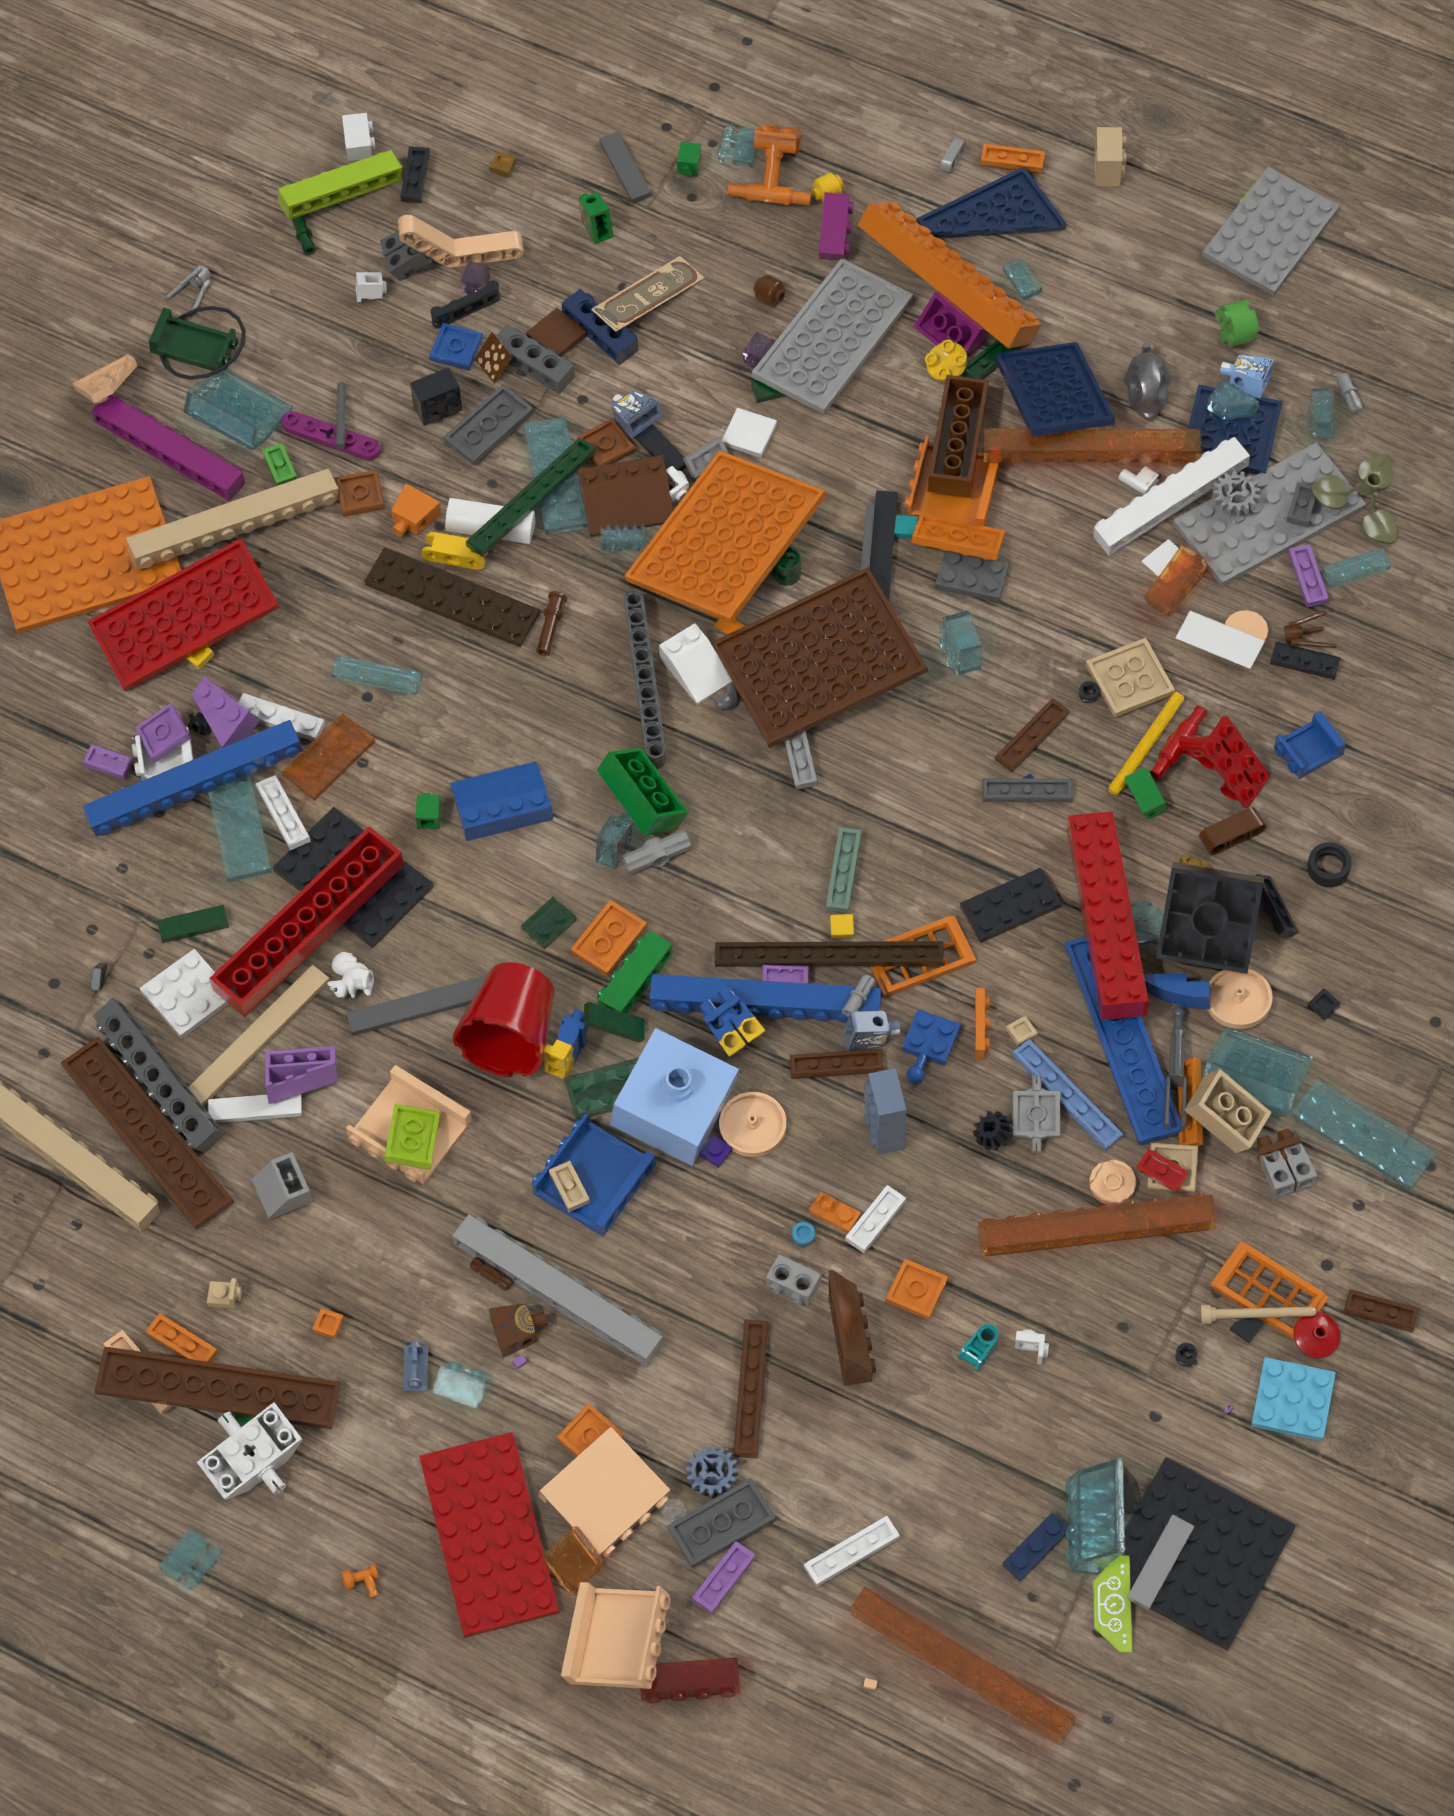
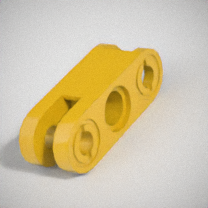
M430 532L426 535L425 541L432 547H424L421 556L435 563L479 570L484 568L486 561L484 557L488 552L481 557L466 546V540L469 538Z

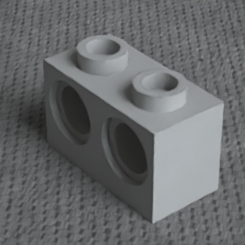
M780 1254L766 1277V1287L776 1295L783 1294L798 1305L804 1304L809 1306L821 1284L820 1273ZM783 1274L786 1275L788 1278L785 1280H779L776 1277L778 1275ZM805 1284L809 1288L806 1290H800L797 1287L799 1285Z

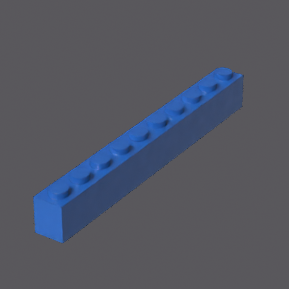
M288 720L85 804L83 808L95 836H104L111 833L112 830L129 826L136 820L148 818L160 810L170 809L177 803L192 800L201 793L211 792L218 786L233 783L242 776L252 775L257 770L266 766H274L283 759L293 758L300 752H303L291 720Z
M652 974L650 1009L660 1012L677 1010L681 1013H689L690 1011L702 1013L700 1005L708 999L712 1001L716 1008L723 1004L717 993L727 986L735 995L738 994L755 1017L769 1016L774 1019L792 1017L795 1020L809 1018L817 1021L838 1020L839 1022L847 1023L849 1017L842 1013V1009L851 997L850 992L855 990L857 986ZM872 987L866 997L867 1001L861 1005L858 1011H880L881 988Z

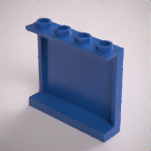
M585 1114L581 1120L578 1119L574 1123L568 1138L564 1137L557 1153L555 1155L552 1154L548 1158L542 1173L539 1172L532 1181L533 1193L604 1237L655 1167V1155L649 1151L642 1154L589 1122V1116ZM568 1161L571 1162L590 1199L589 1204L571 1212H568L549 1174L550 1169Z

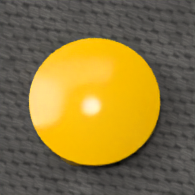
M945 340L938 344L925 357L928 373L934 379L943 382L946 380V375L960 376L964 372L968 360L964 348L951 340Z

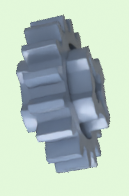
M712 1445L711 1450L707 1451L705 1446H703L701 1454L694 1451L695 1459H688L690 1467H686V1474L689 1475L687 1482L693 1483V1491L700 1489V1496H703L706 1492L709 1493L710 1498H713L714 1493L720 1496L722 1495V1490L729 1491L731 1489L729 1484L736 1485L735 1476H738V1469L735 1467H737V1461L731 1460V1452L726 1455L724 1454V1447L716 1451L715 1445ZM698 1466H700L701 1472L699 1473V1476L697 1477V1475H696V1469H697ZM727 1467V1468H728V1475H727V1477L725 1478L723 1472L725 1471V1468Z

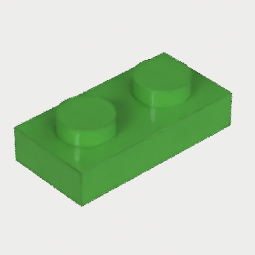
M283 443L262 450L276 486L297 479Z

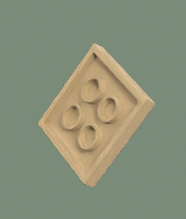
M1146 638L1086 661V667L1094 682L1098 685L1099 691L1114 718L1169 697L1175 692L1172 683Z

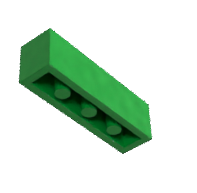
M649 930L645 937L642 936L638 940L632 954L629 953L625 957L619 971L616 970L612 974L606 988L603 987L597 995L598 1005L628 1014L651 984L652 974H658L673 955L672 944Z

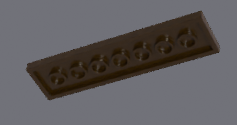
M385 547L364 581L368 587L520 648L540 615V609Z

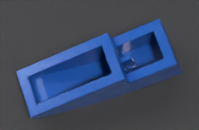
M1144 974L1147 993L1180 1006L1211 1009L1209 981H1188L1187 974Z

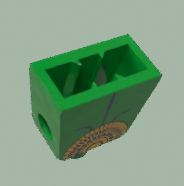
M596 192L582 194L578 200L581 219L594 244L613 238L610 209Z

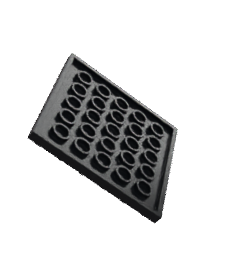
M1165 1457L1101 1572L1116 1556H1129L1131 1591L1172 1515L1194 1526V1529L1150 1609L1228 1651L1296 1525Z

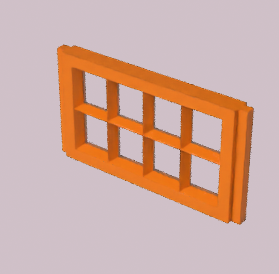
M954 915L885 940L915 941L914 939L928 934L931 941H936L932 932L946 927L952 942L944 944V949L955 945L961 959L948 964L944 957V966L929 971L927 966H922L924 973L912 978L906 966H900L906 980L894 985L886 971L897 966H869L884 997L894 995L976 962V958Z
M1243 1242L1238 1244L1210 1284L1215 1291L1242 1308H1261L1270 1295L1283 1302L1281 1307H1298L1291 1303V1301L1300 1289L1313 1296L1306 1307H1315L1318 1312H1320L1329 1299V1296L1320 1289ZM1247 1255L1260 1263L1251 1277L1238 1269ZM1264 1267L1278 1274L1269 1288L1256 1281ZM1235 1273L1248 1280L1239 1294L1226 1286ZM1282 1278L1295 1285L1286 1299L1273 1291ZM1252 1284L1266 1291L1257 1305L1244 1298ZM1280 1317L1260 1318L1294 1340L1293 1331L1296 1322L1290 1327L1280 1321Z

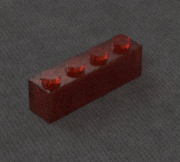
M738 1657L657 1663L655 1666L656 1677L652 1681L651 1689L640 1688L641 1701H646L650 1704L659 1703L663 1699L680 1702L689 1697H696L699 1700L709 1699L714 1695H721L723 1698L734 1697L735 1694L740 1693Z

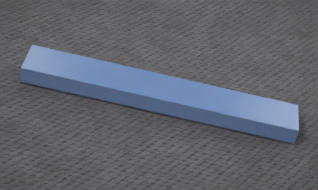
M1030 1039L1012 1052L1014 1059L1031 1076L1036 1075V1081L1037 1075L1042 1076L1041 1086L1045 1090L1060 1091V1105L1105 1151L1123 1138V1133Z

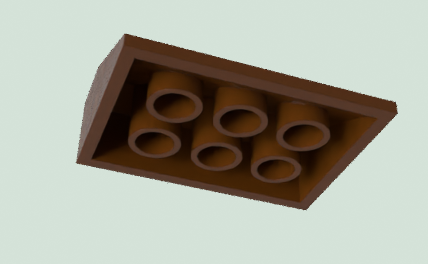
M663 455L578 469L579 486L590 537L663 525L673 512Z
M834 1270L828 1271V1300L843 1384L847 1386L872 1382V1373H876L875 1360L870 1359L868 1352L872 1351L870 1336L866 1337L865 1329H868L867 1316L861 1313V1307H864L863 1294L858 1293L856 1284Z

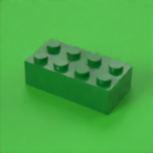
M641 747L608 752L597 769L603 781L611 789L644 836L677 830L689 813Z

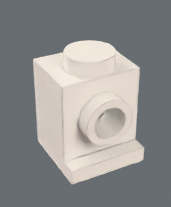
M356 272L355 291L357 302H361V299H382L383 294H386L387 285L386 281L382 280L381 272Z

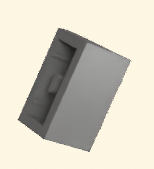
M293 1152L271 1160L252 1178L254 1187L269 1220L312 1203L309 1188Z

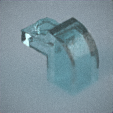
M1333 388L1311 389L1309 420L1312 438H1334Z

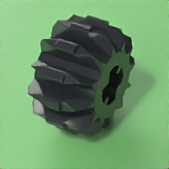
M987 1111L986 1117L979 1115L981 1121L974 1123L977 1129L973 1131L976 1142L989 1151L992 1148L999 1151L1001 1144L1007 1146L1005 1141L1006 1139H1012V1135L1009 1132L1014 1130L1010 1124V1119L999 1111H996L994 1114L991 1111Z

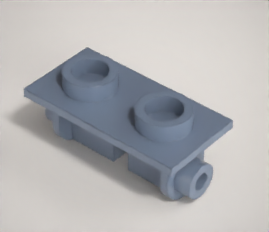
M411 1341V1345L404 1346L403 1392L427 1391L428 1346H421L420 1341Z

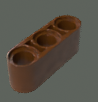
M1251 807L1205 828L1200 832L1199 838L1209 854L1216 855L1258 836L1265 831L1267 825L1256 808Z

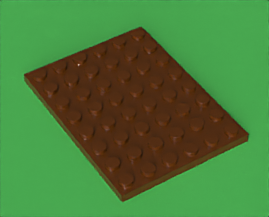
M868 567L711 642L727 675L769 748L928 672L926 664Z

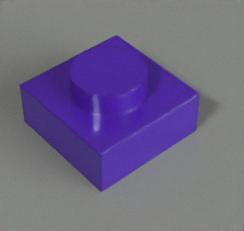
M713 1135L700 1151V1157L719 1168L732 1152V1147Z

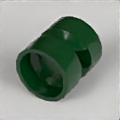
M791 546L787 548L773 567L774 579L781 585H793L801 577V554L796 548Z

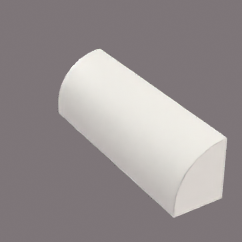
M450 498L446 513V531L473 535L504 506ZM534 511L501 540L530 544L536 523Z

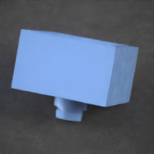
M655 1028L614 1103L610 1125L693 1166L734 1089L739 1069Z

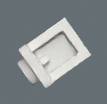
M671 466L666 472L668 483L673 488L669 494L672 505H675L689 491V482L681 471H677Z
M1032 1330L1016 1332L1015 1349L1038 1351L1037 1364L1042 1365V1358L1048 1357L1049 1343H1044L1045 1334H1038Z

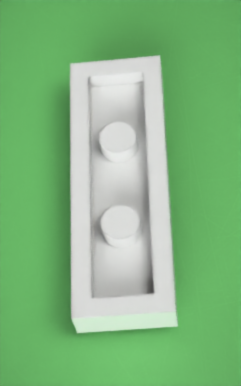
M887 1185L846 1235L845 1241L865 1253L904 1205L906 1197Z

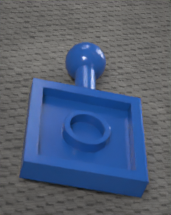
M919 1009L917 1010L902 1045L903 1052L918 1057L915 1065L906 1072V1078L910 1083L919 1084L924 1080L925 1073L923 1068L927 1060L945 1066L961 1029L960 1023Z

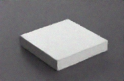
M737 408L722 441L726 447L762 458L777 426V420Z

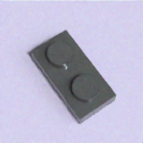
M1297 482L1286 522L1308 527L1316 499L1311 491V485Z

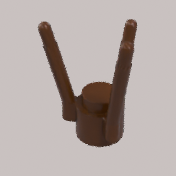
M1325 610L1300 620L1289 622V625L1284 626L1286 643L1292 642V646L1304 645L1336 648L1337 645L1332 643L1299 640L1303 639V634L1323 631L1324 628L1302 629V626L1298 625L1327 614V611Z

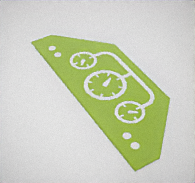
M1116 1556L1093 1581L1094 1626L1119 1652H1132L1131 1601L1127 1599L1130 1593L1129 1556Z

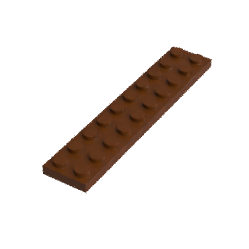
M96 1037L61 1062L68 1075L196 1230L234 1203L233 1198L99 1037Z
M104 1346L94 1391L98 1395L218 1413L231 1412L232 1415L251 1418L256 1417L272 1403H275L291 1424L332 1430L341 1382Z

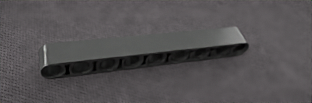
M629 590L624 595V607L645 754L658 769L666 763V748L644 597L638 590ZM658 753V754H660V755H658V756H653L652 754Z

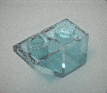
M1223 380L1209 396L1207 409L1224 420L1254 417L1258 411L1259 401L1252 395L1241 391L1236 385Z

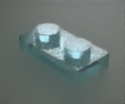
M1021 257L1003 265V272L1023 300L1042 292V286Z

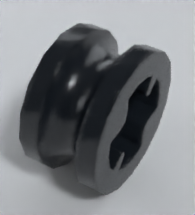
M1086 681L1079 688V698L1084 703H1094L1099 697V687L1095 682ZM1093 690V693H1090L1089 695L1085 694V692Z
M1191 1343L1180 1344L1175 1354L1177 1363L1183 1367L1192 1366L1197 1359L1196 1347ZM1184 1350H1186L1188 1354H1191L1190 1359H1186L1185 1356H1181Z

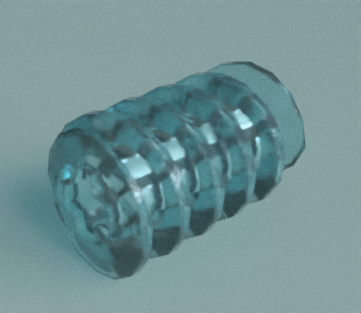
M607 523L605 530L601 527L602 551L606 550L607 545H609L611 551H614L616 545L619 551H623L625 545L628 551L632 550L633 545H635L637 551H640L642 545L645 548L644 523L641 524L639 530H637L635 523H633L631 530L628 529L626 523H624L622 530H620L618 523L611 530L609 523Z

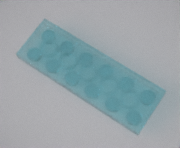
M566 417L523 424L534 478L571 446ZM576 471L539 505L545 535L588 528Z
M251 775L242 776L230 784L224 783L213 791L208 792L227 881L232 882L271 873L272 870Z
M1319 1079L1314 1082L1291 1116L1409 1191L1415 1186L1437 1153Z

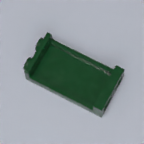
M164 307L149 339L150 353L211 371L225 365L231 359L232 349L235 350L238 344L235 329L231 328L230 332L226 333L172 317L171 309Z

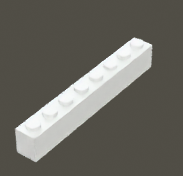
M1235 437L1229 441H1222L1215 450L1205 452L1198 461L1188 463L1181 472L1171 474L1159 486L1151 487L1142 497L1134 498L1125 508H1119L1108 519L1100 520L1094 527L1095 540L1110 556L1212 490L1214 483H1217L1218 477L1224 479V473H1228L1231 476L1233 471L1238 473L1249 466L1250 455Z

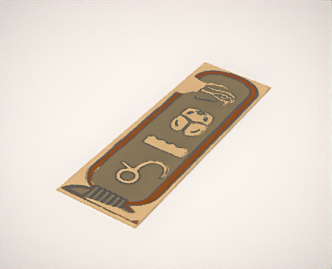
M679 256L591 310L612 329L618 331L705 277Z

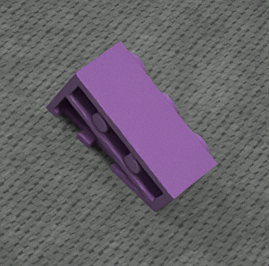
M206 677L202 679L191 694L222 748L247 738L261 720L228 692Z
M335 1046L265 1051L266 1091L269 1104L338 1082Z

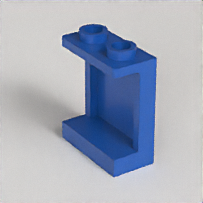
M1319 711L1313 715L1312 722L1285 737H1282L1281 734L1277 735L1274 750L1279 757H1283L1287 762L1290 772L1295 773L1301 779L1344 755L1346 743L1323 713Z

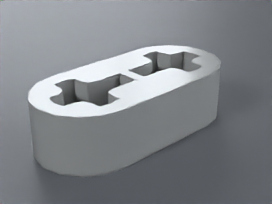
M954 138L942 159L940 170L950 174L953 172L965 150L966 141Z

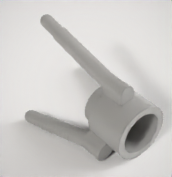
M198 265L191 274L184 278L166 296L167 299H170L190 282L195 287L202 286L192 310L198 308L207 287L211 284L208 280L211 276L209 270L202 265Z

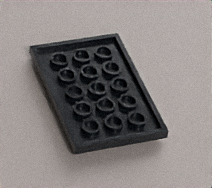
M333 807L307 832L311 842L289 850L273 866V871L300 892L365 830ZM404 861V866L342 925L371 948H374L434 887L433 882Z

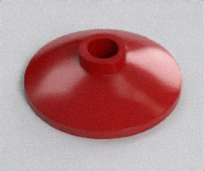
M1317 1311L1314 1316H1301L1294 1326L1293 1336L1297 1347L1302 1353L1311 1358L1321 1359L1328 1357L1334 1353L1339 1345V1328L1336 1322L1325 1313ZM1317 1329H1320L1322 1331V1337L1317 1335Z

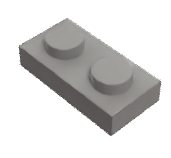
M716 437L683 458L692 477L696 478L701 475L719 450L728 453L721 437Z

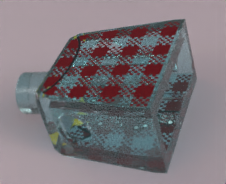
M623 813L620 817L611 815L598 833L596 842L597 863L615 870L617 869L622 860V855L625 854L632 840L633 820L627 813Z

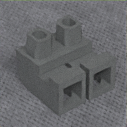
M399 230L380 240L388 271L399 281L406 278V273L412 269L414 271L421 268L427 270L434 266L432 258L400 240Z

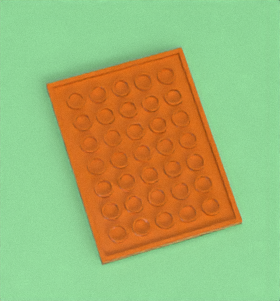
M719 450L624 577L629 583L732 624L826 497L825 490Z
M150 476L0 519V580L17 634L120 604L181 571L177 556L169 561L153 564L149 568L136 570L127 550V537L166 524Z

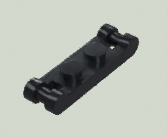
M491 280L484 288L472 291L468 295L458 300H453L443 307H433L430 311L432 326L440 329L443 323L451 324L500 300L499 283Z

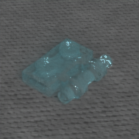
M727 124L721 136L723 141L718 148V160L725 162L726 158L729 157L732 158V165L752 168L757 149H754L755 129L740 127L739 133H734V126ZM730 142L736 143L735 148H730Z
M189 1529L161 1562L159 1568L178 1583L184 1576H187L188 1579L183 1585L191 1590L204 1579L202 1576L210 1567L213 1568L218 1562L216 1559L222 1552L217 1547H214L210 1553H206V1549L210 1546L209 1542L192 1529ZM198 1559L202 1560L195 1570L191 1569Z

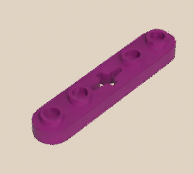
M289 411L282 416L283 429L290 434L367 461L375 460L380 455L379 443L370 437L345 429V447L339 450L336 448V425L296 411ZM332 433H334L335 437L332 436L330 437V439L327 438V435H331Z

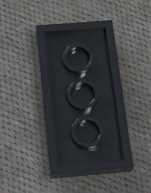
M1041 867L960 903V908L980 943L1057 910L1062 906L1060 899Z

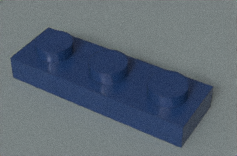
M1051 1513L1003 1562L1002 1566L1021 1582L1070 1532V1528L1054 1513Z

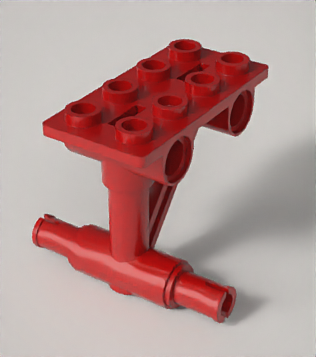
M1197 705L1188 719L1182 720L1174 733L1168 737L1167 743L1159 753V760L1150 770L1152 778L1158 781L1162 780L1169 767L1175 766L1184 753L1199 761L1204 767L1217 771L1225 781L1220 787L1221 793L1229 799L1238 800L1244 808H1249L1270 778V774L1228 716H1223L1210 735L1196 737L1199 732L1198 726L1208 715L1205 708Z

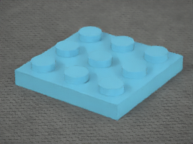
M1265 1357L1251 1427L1323 1442L1336 1372Z

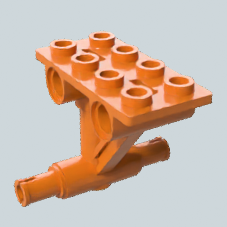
M764 124L760 128L755 129L754 149L765 150V156H767L764 183H748L747 185L729 183L727 196L743 197L750 202L756 200L785 204V206L792 204L810 206L812 193L793 191L791 187L778 186L781 158H783L784 153L795 154L799 152L803 132H798L797 127L790 126L778 129V125Z

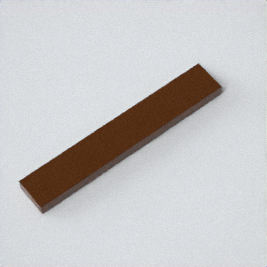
M746 1319L744 1321L733 1457L758 1458L768 1321Z

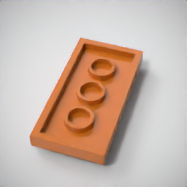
M921 513L913 532L911 543L922 547L928 546L942 551H952L965 556L971 555L985 560L996 561L1005 537V530Z

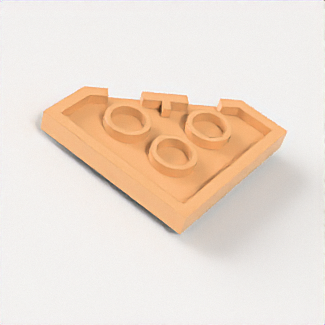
M127 354L74 382L73 386L77 392L92 402L101 403L106 401L108 396L118 389L138 365L135 359Z

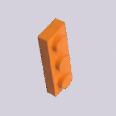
M984 143L980 165L1015 170L1025 167L1027 171L1042 173L1045 151Z
M976 988L975 1060H984L985 1052H989L990 1039L985 1038V1031H989V1017H985V1010H989V996H985V988Z
M161 1313L158 1314L145 1331L147 1336L185 1359L211 1362L218 1353L215 1347Z

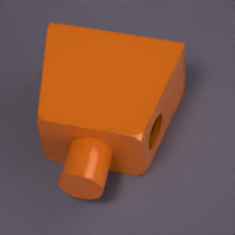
M405 484L391 510L392 521L395 523L392 532L399 537H402L407 530L415 535L420 534L441 515L440 501Z

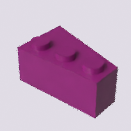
M828 192L824 194L819 259L840 261L841 258L845 260V254H849L850 242H847V235L851 234L852 222H849L850 214H853L854 202L850 201V194Z

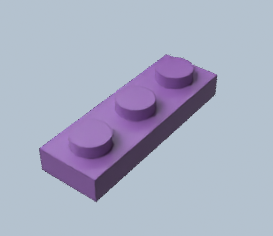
M1310 544L1289 548L1288 554L1306 607L1328 603L1329 598Z
M735 1541L692 1597V1601L710 1614H713L754 1561L756 1555Z

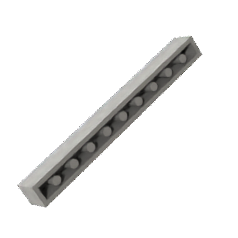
M468 1215L452 1235L456 1247L474 1258L479 1257L484 1261V1264L488 1263L501 1271L502 1275L510 1277L513 1283L645 1367H648L662 1348L663 1337L656 1328H648L642 1324V1321L633 1314L629 1316L624 1313L618 1304L605 1301L599 1292L586 1289L578 1279L574 1277L571 1279L564 1275L563 1270L558 1266H550L545 1263V1260L539 1254H531L526 1251V1248L520 1242H512L507 1239V1236L501 1230H493L488 1227V1224L482 1218H474Z

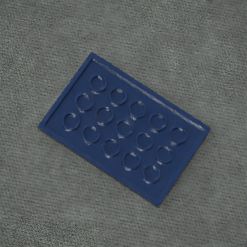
M1077 342L995 353L997 366L1031 437L1115 424V417Z

